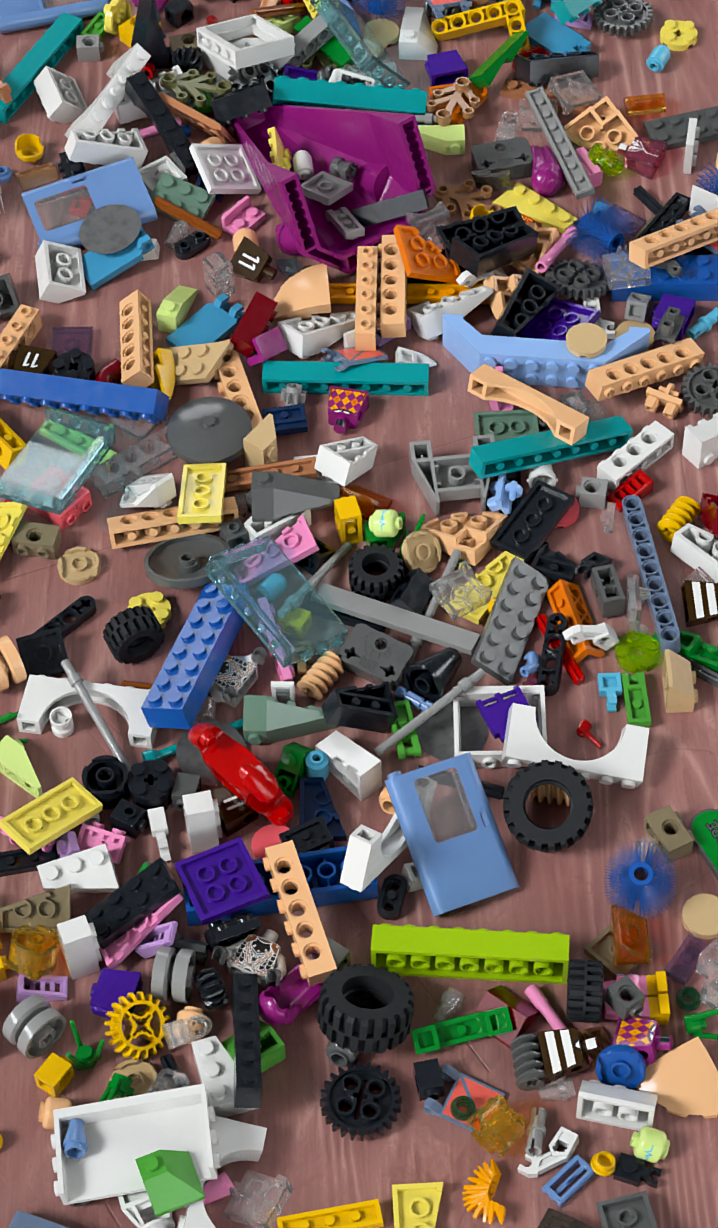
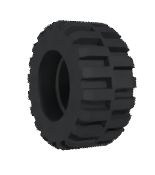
M541 760L538 763L532 762L524 769L521 768L509 781L503 797L504 818L511 834L521 844L526 845L527 848L541 852H558L573 846L575 842L584 836L593 815V798L590 786L587 785L585 778L581 773L576 772L572 766L564 765L556 760L555 762ZM545 784L558 786L569 797L571 804L569 816L558 827H539L527 815L526 800L531 791L538 786Z
M354 964L353 967H342L340 971L336 970L331 973L322 984L317 1014L319 1028L332 1043L336 1042L337 1046L342 1049L348 1048L350 1052L357 1053V1051L364 1052V1054H371L372 1052L384 1053L386 1049L392 1050L398 1044L400 1045L410 1033L415 1002L414 994L408 983L403 978L400 979L399 974L394 971L391 973L382 966L377 968L372 964H367V966Z

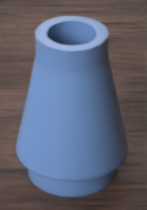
M81 1119L69 1121V1127L62 1145L65 1156L70 1159L82 1158L88 1150L84 1121Z

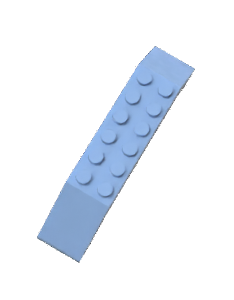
M443 314L442 346L470 373L483 364H487L494 369L495 366H503L506 375L526 385L587 389L585 382L590 369L646 352L649 346L650 328L629 326V331L607 343L606 349L601 355L594 358H586V356H581L580 358L568 351L566 341L482 335L463 319V315Z

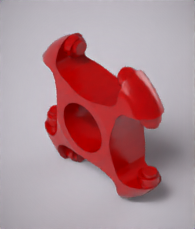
M198 723L190 729L188 733L190 743L200 750L202 759L212 775L247 807L264 815L266 820L272 824L283 826L292 819L294 811L290 800L278 786L275 776L253 753L213 724Z

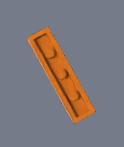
M560 579L546 592L553 613H562L569 623V628L578 624L594 625L579 585ZM568 640L566 643V647L577 663L588 654L598 658H602L605 655L604 650L594 645L592 640H585L575 645L572 644L571 640Z

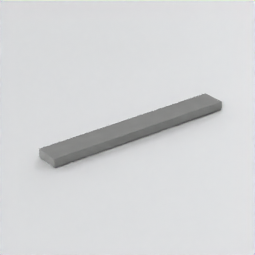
M543 86L525 92V97L576 200L595 194V189Z
M320 581L310 596V602L444 647H451L456 651L469 655L473 654L481 637V634Z

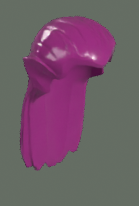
M531 145L533 155L532 187L542 197H552L565 184L563 171L551 148L547 145L542 147Z
M302 963L297 964L283 977L279 987L275 984L258 995L259 1016L270 1025L280 1026L285 1023L291 1025L299 1013L306 1010L320 998L323 982L309 987L307 978L302 979L298 965Z

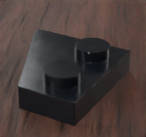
M546 541L539 548L531 564L532 568L553 581L558 582L562 579L570 583L573 582L576 576L575 567L578 566L572 560L567 559L560 551L556 553L549 548V543Z

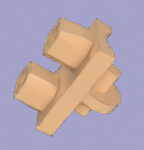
M669 383L667 387L660 385L658 390L650 387L646 390L645 409L647 411L655 413L659 405L664 406L663 416L673 420L678 412H683L684 406H682L683 400L678 398L680 393L674 391L675 385L673 383Z

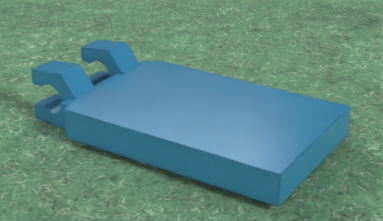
M545 12L525 25L526 31L529 33V42L536 47H542L548 52L564 53V56H566V52L591 51L588 49L591 46L588 40L566 25H562L561 22Z
M141 226L136 239L129 246L118 252L98 254L89 251L82 255L84 278L92 290L97 289L144 259L142 255L155 248L143 227Z
M222 293L215 299L214 303H207L167 336L166 343L171 347L223 341L236 330L237 323L244 315L242 312L244 306L236 303L230 308L229 313L226 312L230 307V303L227 302L229 296Z

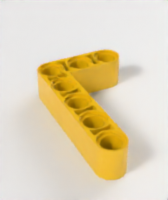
M506 0L445 16L444 18L434 20L431 25L433 34L439 41L457 38L506 24L508 25L510 36L516 32L526 31L522 9L517 0ZM511 9H517L515 13H509ZM494 13L499 14V16L496 18L491 17V15ZM475 18H481L479 22H473ZM457 23H463L461 27H455ZM515 26H521L519 30H513ZM440 27L445 28L442 32H437ZM528 36L524 41L525 45L520 48L517 54L530 50Z

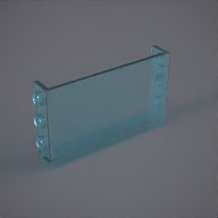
M310 0L313 7L361 71L385 86V88L399 86L406 89L411 84L360 15L340 0Z
M46 406L45 422L0 477V498L61 515L116 442L115 425Z
M269 535L263 538H255L252 542L246 544L241 543L235 548L225 549L210 557L203 571L284 668L302 660L305 662L314 655H322L325 651L331 648H339L344 644L349 629Z

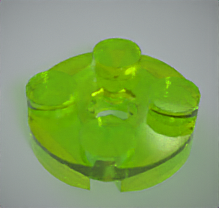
M595 143L587 154L594 165L599 163L602 166L600 170L610 176L617 177L625 168V165L618 159L619 155L613 149L606 150L599 143Z
M635 630L628 631L626 635L619 639V643L615 645L614 655L617 659V664L624 671L633 674L645 670L648 672L654 669L659 661V642L647 634ZM639 650L643 654H637V656L633 655V651Z

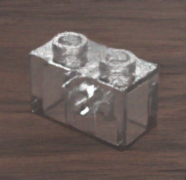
M221 251L203 258L205 285L215 298L222 293L227 296L234 294L235 284L232 263Z

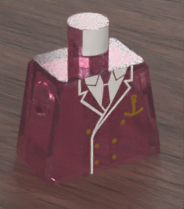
M635 137L631 145L620 143L617 154L625 156L626 169L652 180L666 156L667 142Z

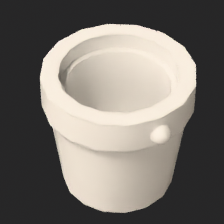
M551 464L530 468V474L526 480L530 488L533 487L537 480L555 487L558 479L553 472Z

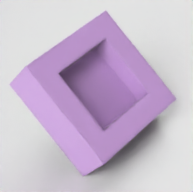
M74 831L66 832L58 841L57 853L60 855V858L80 852Z

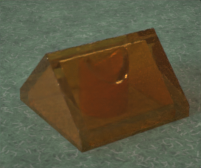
M359 485L340 486V498L355 495L362 519L369 521L370 516L376 510L389 509L393 503L392 499Z
M616 904L611 905L609 924L613 965H643L652 963L647 919Z

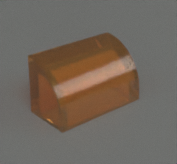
M665 93L628 96L623 99L627 116L666 113Z

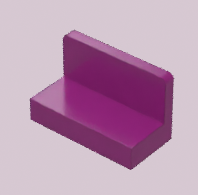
M278 326L252 339L257 354L247 358L249 366H252L288 349Z

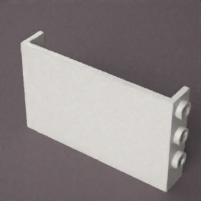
M205 1083L53 1110L55 1134H51V1144L53 1150L56 1149V1157L52 1158L54 1173H57L58 1178L57 1181H54V1191L56 1197L60 1196L63 1205L146 1191L135 1159L157 1150L189 1151L200 1182L218 1179L217 1168H221L219 1152L215 1153L214 1145H218L217 1130L212 1129V1122L216 1121L214 1106H210ZM72 1119L84 1121L88 1150L79 1159L66 1157L62 1150L69 1121Z

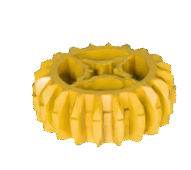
M141 991L137 992L136 995L133 992H129L127 997L120 996L118 998L119 1003L111 1004L114 1011L106 1013L111 1018V1021H105L104 1023L106 1026H110V1030L106 1031L105 1035H112L113 1037L108 1043L110 1045L117 1044L114 1051L117 1053L123 1051L122 1055L125 1058L131 1055L132 1059L137 1060L140 1056L142 1059H146L149 1054L155 1055L157 1053L156 1047H164L161 1039L167 1040L169 1038L164 1033L165 1030H170L171 1028L170 1025H165V1021L170 1019L169 1015L163 1016V1012L167 1008L165 1006L158 1007L161 1000H152L153 995L150 993L144 996V993ZM134 1005H140L145 1008L143 1012H139L137 1015L127 1011ZM151 1019L153 1020V1030L150 1026ZM122 1021L125 1024L124 1032L122 1031ZM138 1036L147 1039L140 1046L130 1043L132 1039H136Z

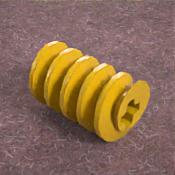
M678 497L658 522L657 531L659 535L667 542L672 543L674 533L686 524H692L693 520L700 514V505L690 497Z

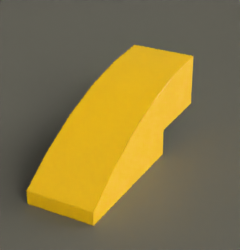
M158 348L153 352L154 382L148 387L158 389L168 395L170 401L175 385L174 358L172 350Z

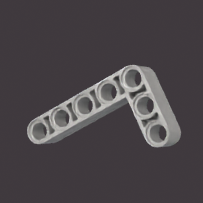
M329 6L294 36V43H296L294 55L271 60L268 63L273 62V68L279 69L276 72L277 75L283 76L285 65L299 67L334 35L350 50H354L359 45L361 38L337 8Z

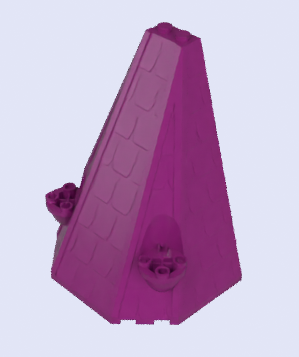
M272 104L266 112L258 113L256 111L250 113V117L232 119L235 137L238 143L243 145L256 176L274 209L283 221L275 228L276 242L283 253L290 256L301 254L346 274H350L357 270L358 246H378V244H382V235H395L393 229L397 224L416 228L419 220H423L426 210L364 227L365 236L357 237L354 240H346L331 222H327L325 217L326 210L332 209L335 211L340 207H346L350 212V210L422 189H425L427 199L430 194L433 195L436 187L415 115ZM275 126L285 149L288 148L290 150L292 159L297 151L305 150L309 152L312 157L313 176L321 171L331 174V162L338 156L346 161L356 163V175L351 181H348L353 183V191L329 206L304 196L301 184L307 180H300L298 174L294 173L292 159L290 160V171L271 164L270 151L272 149L268 141L271 137L268 135L267 129Z

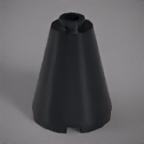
M447 647L410 665L404 674V682L408 691L425 698V701L429 700L433 703L443 697L462 663L460 653L451 647Z

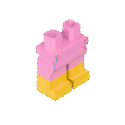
M656 971L655 975H627L646 996L644 1009L637 1018L655 1020L658 1022V1025H668L670 1006L667 993L666 971ZM616 974L615 980L603 982V998L606 996L607 987L624 977V974ZM604 1003V1018L618 1020L619 1016L608 1003Z

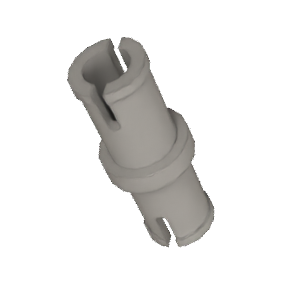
M537 1107L532 1108L530 1124L526 1128L528 1139L525 1152L531 1157L534 1156V1149H536V1157L542 1154V1142L546 1137L545 1120L547 1111L542 1107H539L538 1115H536Z

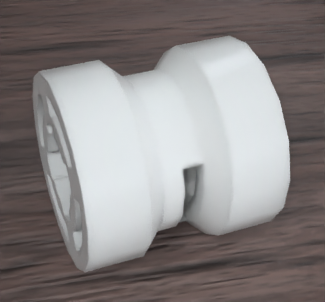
M62 706L54 708L49 715L53 734L59 738L70 736L75 728L69 708Z

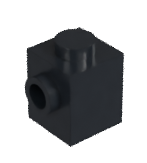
M125 799L120 800L109 816L112 829L116 828L125 831V835L135 840L140 832L143 833L148 826L146 809Z

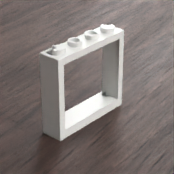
M256 14L196 28L197 46L236 70L295 54L294 47L296 43H294V36ZM253 34L265 41L244 48H238L228 42L229 40Z
M521 685L519 688L529 705L537 706L538 729L547 743L544 685ZM473 686L467 693L463 692L459 695L464 697H457L453 700L454 757L470 752L476 768H513L509 767L507 763L501 762L503 751H461L460 707H477V700L481 699L483 701L494 697V694L498 692L502 694L513 690L514 686ZM515 694L510 695V696H507V697H505V698H503V699H507V698H509V697L515 696ZM497 701L488 703V704H486V705H484V706H488V705H490V704L496 703Z

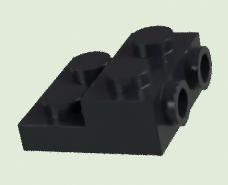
M244 912L231 916V920L225 923L219 920L209 924L208 929L204 932V937L209 945L210 952L216 946L226 947L245 939L249 934L256 935L262 927L259 917L253 918L252 913L244 915Z

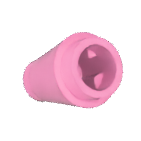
M225 1171L221 1174L217 1173L218 1179L209 1180L203 1186L206 1197L203 1199L204 1206L231 1195L230 1192L235 1189Z

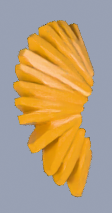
M490 1159L491 1167L484 1162L482 1163L484 1169L477 1166L480 1171L473 1170V1173L478 1178H467V1180L475 1185H464L463 1189L466 1191L462 1192V1195L466 1197L462 1198V1200L466 1202L464 1206L468 1207L466 1209L468 1212L475 1210L473 1218L477 1219L483 1214V1223L489 1220V1224H492L497 1214L499 1223L502 1225L506 1213L505 1206L493 1202L496 1187L502 1174L495 1160Z

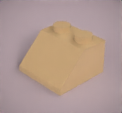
M270 413L243 439L245 467L278 462L276 432L273 415Z
M665 649L662 668L666 713L693 712L694 703H698V690L693 688V684H696V672L691 671L690 661L670 649Z

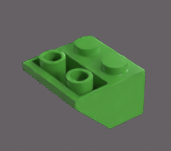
M259 1020L261 1072L263 1073L286 1059L285 1044L269 1024ZM234 1035L222 1041L221 1044L234 1061Z

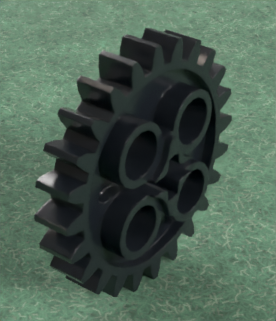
M358 1061L357 1067L353 1068L348 1063V1070L345 1071L343 1068L338 1067L339 1075L330 1073L331 1081H324L326 1089H321L320 1091L322 1097L320 1099V1106L323 1107L321 1114L326 1116V1125L333 1123V1132L341 1129L340 1134L342 1138L347 1133H350L352 1141L356 1135H359L361 1141H364L365 1135L368 1134L373 1140L374 1132L377 1131L382 1136L384 1135L383 1127L391 1129V1121L397 1122L396 1113L401 1112V1105L399 1104L402 1103V1097L398 1095L400 1087L395 1086V1077L388 1079V1070L382 1074L380 1073V1065L375 1069H371V1062H368L366 1067H362L361 1062ZM363 1082H367L364 1089V1099L361 1101L359 1119L354 1120L357 1114V1103L360 1102ZM349 1085L356 1086L353 1090H349L346 1087ZM373 1090L381 1091V1093L377 1095L371 1094L370 1092ZM344 1107L351 1109L349 1112L340 1111ZM368 1112H373L376 1114L373 1117L365 1116V1114Z

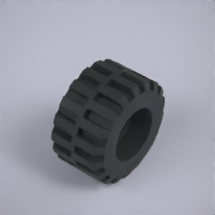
M373 544L370 547L365 545L364 549H357L356 554H352L351 560L348 563L351 591L384 602L385 599L389 601L404 577L403 560L400 558V554L398 552L395 553V549L392 547L388 549L387 545L384 544L381 546ZM379 571L383 572L384 574L370 575L368 573Z
M135 606L120 611L110 619V622L105 625L106 628L103 630V638L114 658L119 663L125 664L138 663L152 656L154 652L160 649V645L163 644L165 638L164 630L150 608L145 606Z
M570 960L568 965L566 1006L568 1022L599 1023L602 1015L604 972L601 961Z

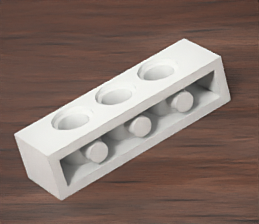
M655 420L652 424L645 426L638 435L631 437L623 447L616 449L608 459L602 460L597 466V478L607 479L608 489L613 492L640 469L644 472L673 448L675 434Z

